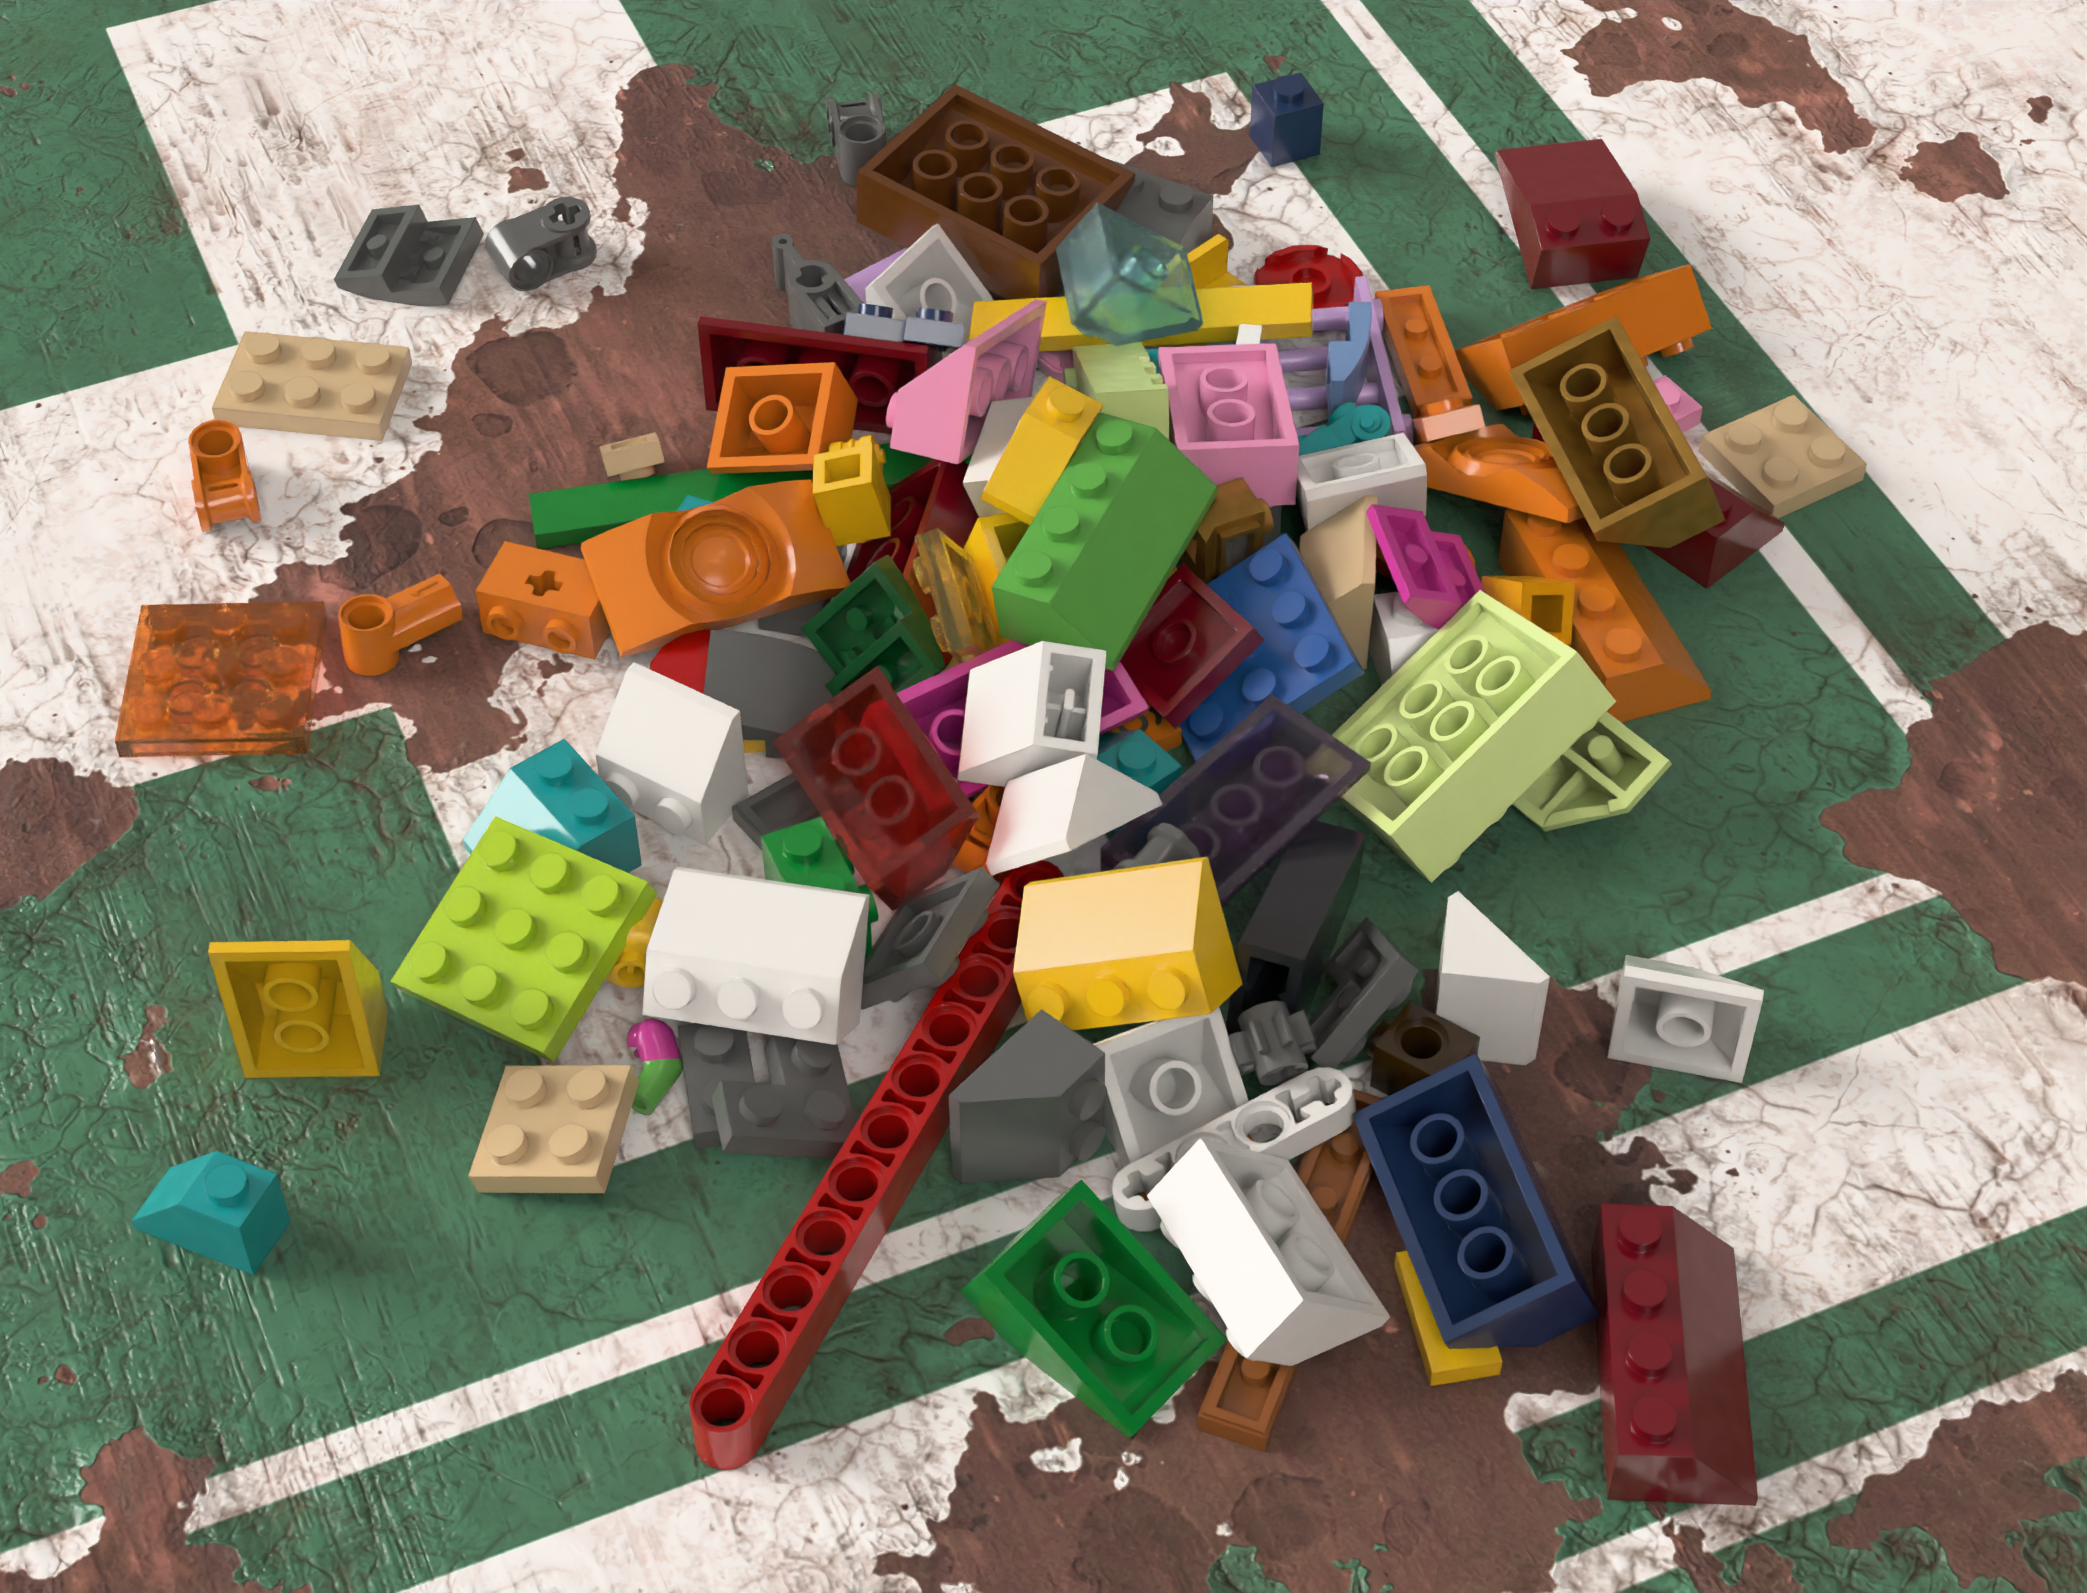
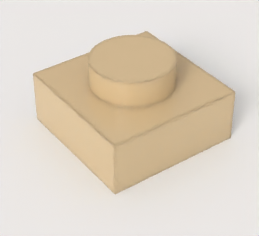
M656 432L599 447L607 476L619 474L621 481L648 477L655 473L653 465L665 462Z

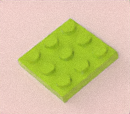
M495 816L390 982L401 992L554 1063L626 947L627 935L630 929L643 919L658 893L648 881Z

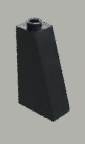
M1307 817L1303 818L1239 940L1236 962L1243 985L1230 996L1226 1021L1228 1037L1230 1034L1241 1032L1237 1020L1238 1017L1246 1010L1262 1003L1283 1001L1286 1003L1290 1015L1303 1010L1308 1015L1325 971L1324 965L1329 961L1357 889L1366 833Z

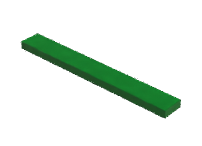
M890 443L880 444L886 456V463H883L882 473L888 488L935 460L890 448ZM973 454L964 459V461L968 465L970 464ZM700 469L531 493L528 496L537 549L579 544L649 514L677 511L687 495L715 502L750 486L811 479L813 484V470L710 474L708 469Z

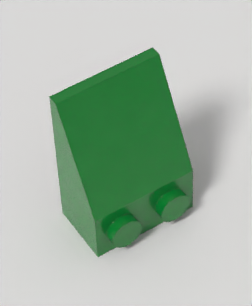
M1082 1179L1055 1198L960 1290L1011 1347L1127 1438L1132 1437L1228 1339Z

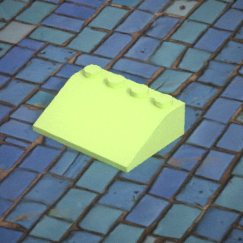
M1479 590L1342 724L1302 766L1395 854L1432 883L1444 870L1454 865L1461 854L1491 824L1501 819L1507 808L1537 779L1543 777L1551 769L1553 763L1583 734L1590 731L1616 700L1577 651Z

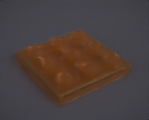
M324 601L141 605L114 740L119 757L307 754L327 625Z

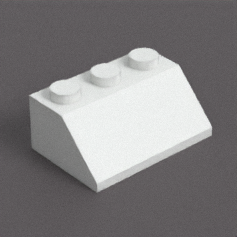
M677 867L671 876L646 950L642 1015L836 1045L860 1024L870 895Z
M1200 1138L1147 1195L1162 1220L1160 1228L1164 1236L1175 1247L1180 1249L1194 1272L1192 1277L1194 1285L1207 1300L1214 1304L1228 1327L1226 1336L1229 1342L1245 1358L1252 1361L1259 1360L1293 1366L1375 1330L1390 1318V1315L1288 1159Z

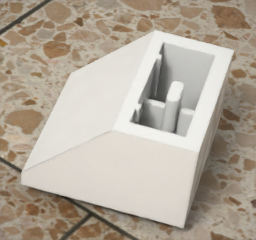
M1041 641L971 669L968 680L957 780L1005 787L1008 780L1084 754L1097 759L1106 651Z

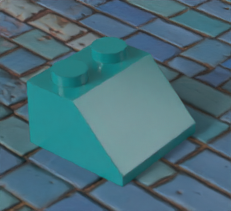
M565 739L511 767L463 839L464 848L471 855L491 821L497 816L624 872L629 873L642 866L635 815Z

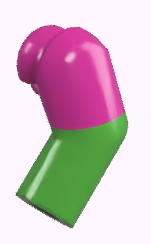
M655 1018L635 1023L629 1029L626 1039L627 1047H637L634 1051V1056L641 1059L644 1067L637 1077L640 1082L631 1108L647 1116L652 1115L683 1071V1062L673 1029L664 1021Z

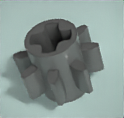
M1270 1001L1256 1005L1238 1017L1237 1020L1241 1032L1230 1034L1229 1039L1240 1075H1245L1255 1070L1260 1084L1273 1085L1291 1080L1307 1070L1308 1064L1304 1054L1316 1051L1314 1043L1316 1040L1304 1010L1290 1015L1285 1002Z

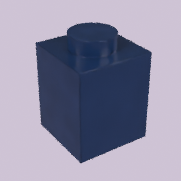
M1302 73L1281 76L1274 80L1252 85L1250 137L1271 167L1320 155L1324 103Z

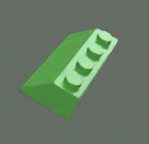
M1100 413L992 585L1000 637L1029 646L1041 641L1105 650V669L1114 671L1218 495L1217 486L1157 428Z

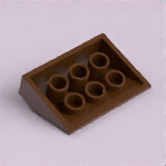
M954 84L857 171V222L907 248L913 245L932 226L939 224L985 288L1008 300L1056 297L1072 281L1134 184L1136 173Z

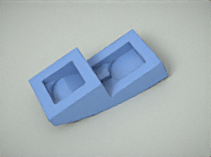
M1348 302L1345 341H1329L1325 380L1328 420L1332 413L1346 402L1356 403L1362 390L1368 363L1372 302Z

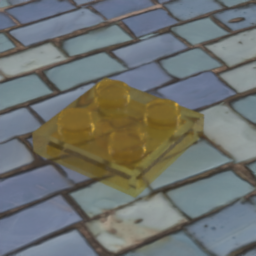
M938 528L915 536L920 557L913 559V567L923 592L926 595L932 593L938 615L930 618L931 627L942 652L949 651L961 664L998 647L999 644L972 556Z

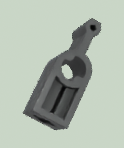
M782 233L771 237L775 286L777 289L788 293L789 317L792 327L843 335L846 313H858L859 304H864L863 301L829 263L821 260L805 261L794 248V239L790 235Z

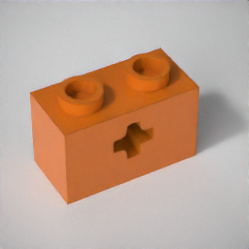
M504 541L475 590L483 633L494 635L504 640H515L552 649L559 653L573 654L595 660L611 632L585 559Z

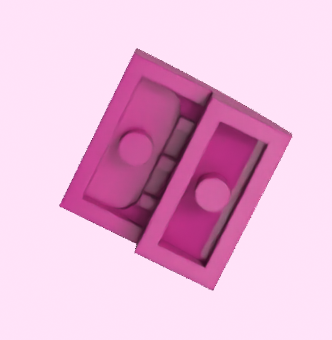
M1376 504L1370 505L1366 515L1402 601L1416 617L1439 630L1479 590L1485 593L1460 535L1431 531L1423 511Z

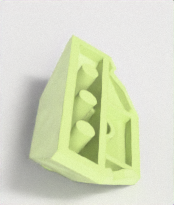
M1606 711L1590 731L1583 734L1553 763L1551 769L1543 777L1537 779L1511 805L1543 831L1629 813L1672 764L1669 759Z

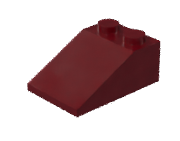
M1603 139L1496 151L1497 166L1531 290L1638 278L1650 241L1649 231L1638 193Z

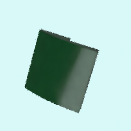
M889 555L875 561L801 628L836 674L825 685L860 732H862L870 705L933 677L945 667L931 624L915 593Z

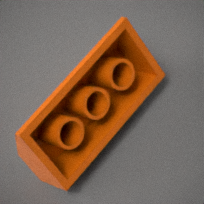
M1691 264L1632 279L1455 350L1464 376L1497 411L1519 406L1521 415L1529 414V411L1508 371L1617 316L1645 367L1648 366L1646 355L1660 351L1662 358L1689 350L1694 347L1692 337L1712 329Z
M1514 509L1505 510L1498 558L1499 564L1507 576H1537L1575 583L1571 645L1568 646L1580 654L1616 700L1607 710L1609 714L1622 723L1706 701L1711 698L1712 690L1619 543L1597 541L1585 517L1570 523H1564Z

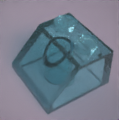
M1099 203L1093 206L1057 246L1056 252L1070 321L1081 333L1090 337L1097 336L1115 346L1197 331L1204 323L1185 247Z

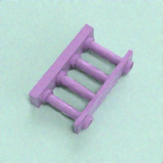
M1367 276L1355 277L1353 302H1372V321L1366 371L1367 383L1363 384L1355 404L1357 406L1371 404L1386 410L1391 420L1392 435L1404 433L1413 445L1412 418L1410 414L1401 413L1381 335L1384 324L1381 299H1372ZM1251 284V285H1237V286H1233V287L1255 286V284ZM1348 306L1313 309V332L1346 329ZM1271 339L1260 340V343L1267 344ZM1277 346L1283 373L1324 370L1327 368L1328 346L1279 350ZM1286 385L1291 411L1327 409L1325 386L1287 389ZM1295 425L1297 437L1309 435L1320 426L1296 428Z

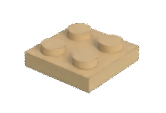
M1795 395L1703 434L1699 447V453L1742 495L1778 519L1863 481L1867 463Z
M506 1066L468 1175L478 1193H605L640 1082L632 1066Z

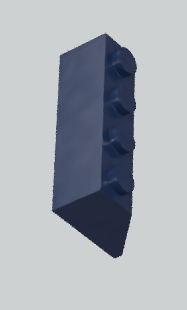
M1476 1053L1352 1114L1443 1341L1449 1349L1491 1348L1496 1346L1498 1348L1536 1347L1600 1316L1502 1091Z

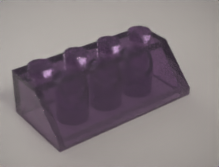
M1271 695L1159 795L1162 802L1161 806L1131 820L1100 848V872L1113 870L1124 859L1132 860L1148 843L1147 834L1154 826L1167 823L1186 834L1188 839L1197 847L1200 858L1208 857L1221 907H1223L1370 771L1371 762Z

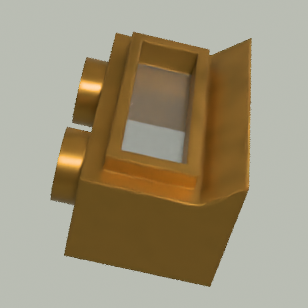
M1243 478L1217 485L1218 495L1195 532V537L1191 539L1180 558L1182 563L1205 584L1213 581L1263 548L1264 535L1273 531V517L1268 504L1263 498H1256Z

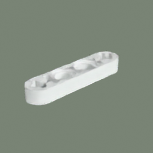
M1330 1067L1306 1071L1128 1164L1116 1174L1111 1187L1116 1213L1120 1222L1127 1228L1138 1232L1153 1231L1160 1228L1162 1220L1150 1200L1145 1201L1141 1196L1135 1195L1143 1191L1148 1195L1200 1138L1285 1158L1289 1161L1342 1133L1351 1126L1354 1121L1352 1114L1356 1112L1353 1085L1349 1077L1340 1070ZM1319 1098H1322V1099H1323L1325 1102H1327L1328 1104H1329V1103H1333V1104L1328 1105V1106H1325L1323 1102H1321V1101H1319V1100H1318V1101H1314V1100L1319 1099ZM1291 1112H1294V1114H1295V1119H1296L1297 1122L1300 1121L1301 1119H1302V1121H1301L1300 1123H1295V1122H1294L1293 1115H1292ZM1261 1124H1274L1283 1129L1277 1138L1269 1142L1258 1143L1246 1137L1250 1130Z

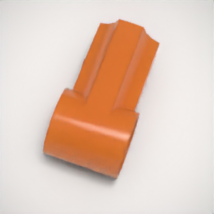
M439 573L388 598L375 594H361L344 602L339 609L338 620L345 663L348 669L363 676H377L387 673L398 663L400 649L463 620L461 604L455 596L452 585Z

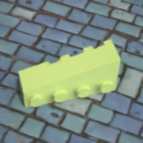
M1142 342L1073 347V368H1064V384L1102 403L1103 407L1100 413L1155 427L1169 440V388L1166 384H1163V378L1160 373L1156 374V366L1153 362H1150V356Z

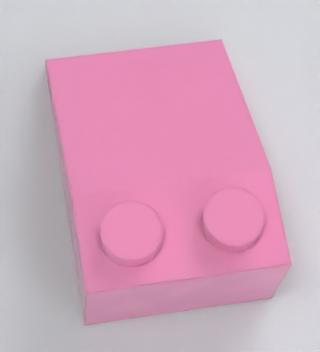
M1276 343L1160 347L1158 350L1159 371L1163 378V384H1166L1169 388V441L1216 486L1243 478L1256 498H1263L1269 508L1277 505H1295L1299 442Z

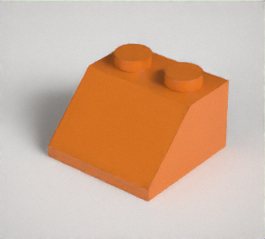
M836 363L726 367L707 463V469L710 474L813 470L814 455L829 452V445L832 442H848L852 437L858 399Z

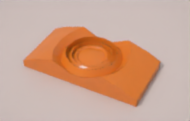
M1504 424L1489 425L1484 428L1413 446L1425 462L1428 488L1564 523H1570L1584 517L1546 443L1536 439L1518 437Z
M811 479L750 486L704 506L685 511L652 513L582 542L581 551L620 657L624 658L662 647L683 634L704 629L721 630L832 598L850 585V580L831 531L824 526L813 497Z

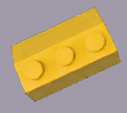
M1208 857L1033 881L1024 886L1013 974L1027 1022L1041 1009L1071 1030L1212 1014L1243 985Z

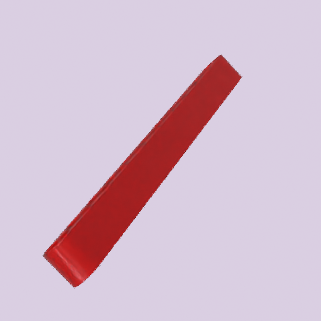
M1040 860L1014 868L1008 873L987 908L989 911L988 919L974 935L969 937L958 955L960 959L958 968L936 991L693 1390L689 1406L695 1449L700 1459L711 1468L720 1470L737 1469L749 1463L757 1454L950 1125L949 1094L991 1056L1022 1002L1013 969L1024 886L1033 881L1064 877L1058 866L1049 861ZM859 1198L866 1199L864 1201H850L852 1199ZM828 1251H830V1252H835V1253L832 1254V1255H826V1256L817 1255V1254H819V1253H821V1252H828ZM791 1306L804 1307V1308H802V1309H800V1310H797V1311H785V1310H783V1309H785V1308H787V1307H791ZM764 1361L771 1363L762 1368L747 1367L755 1362ZM722 1419L738 1420L729 1426L720 1427L712 1425Z

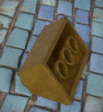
M1617 316L1508 371L1597 541L1671 548L1725 521L1706 473Z

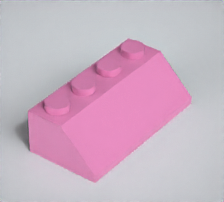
M1035 299L957 349L900 388L898 392H895L890 399L886 415L887 427L893 428L890 448L954 464H959L973 454L993 401L1032 396L1047 302Z

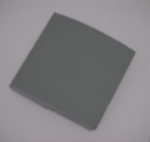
M420 205L372 209L338 270L334 281L337 287L342 290L374 300L419 306L448 305L484 233L476 217L428 222Z
M711 630L704 694L740 711L743 740H765L766 757L829 759L834 697L825 685L836 674L822 655L815 649L779 638L737 631Z

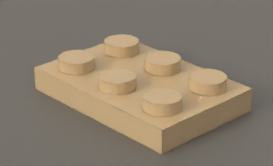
M244 331L212 405L214 420L229 421L237 427L383 441L412 366L410 349L405 346Z

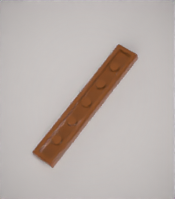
M1353 1089L1356 1112L1384 1099ZM1355 1121L1342 1133L1306 1151L1297 1175L1345 1248L1375 1175V1170ZM1228 1340L1197 1416V1430L1266 1452L1301 1362L1288 1366L1259 1360L1252 1361L1236 1351Z

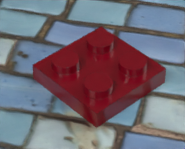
M1182 564L1168 578L1120 662L1142 697L1176 729L1264 639L1252 625L1187 566Z

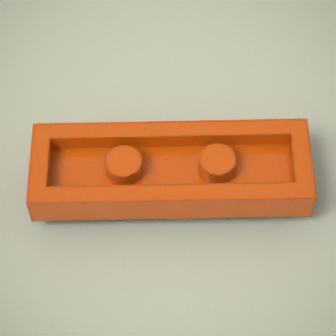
M1430 285L1375 292V299L1380 298L1383 307L1384 324L1382 333L1413 418L1421 417L1419 405L1446 398L1461 396L1463 406L1472 405L1473 398Z

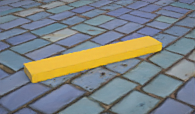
M1312 282L975 301L973 302L969 342L1035 299L1047 302L1039 352L1073 350V347L1136 342H1142L1143 346L1237 341L1239 325L1241 324L1261 325L1262 333L1260 340L1312 337L1313 287Z

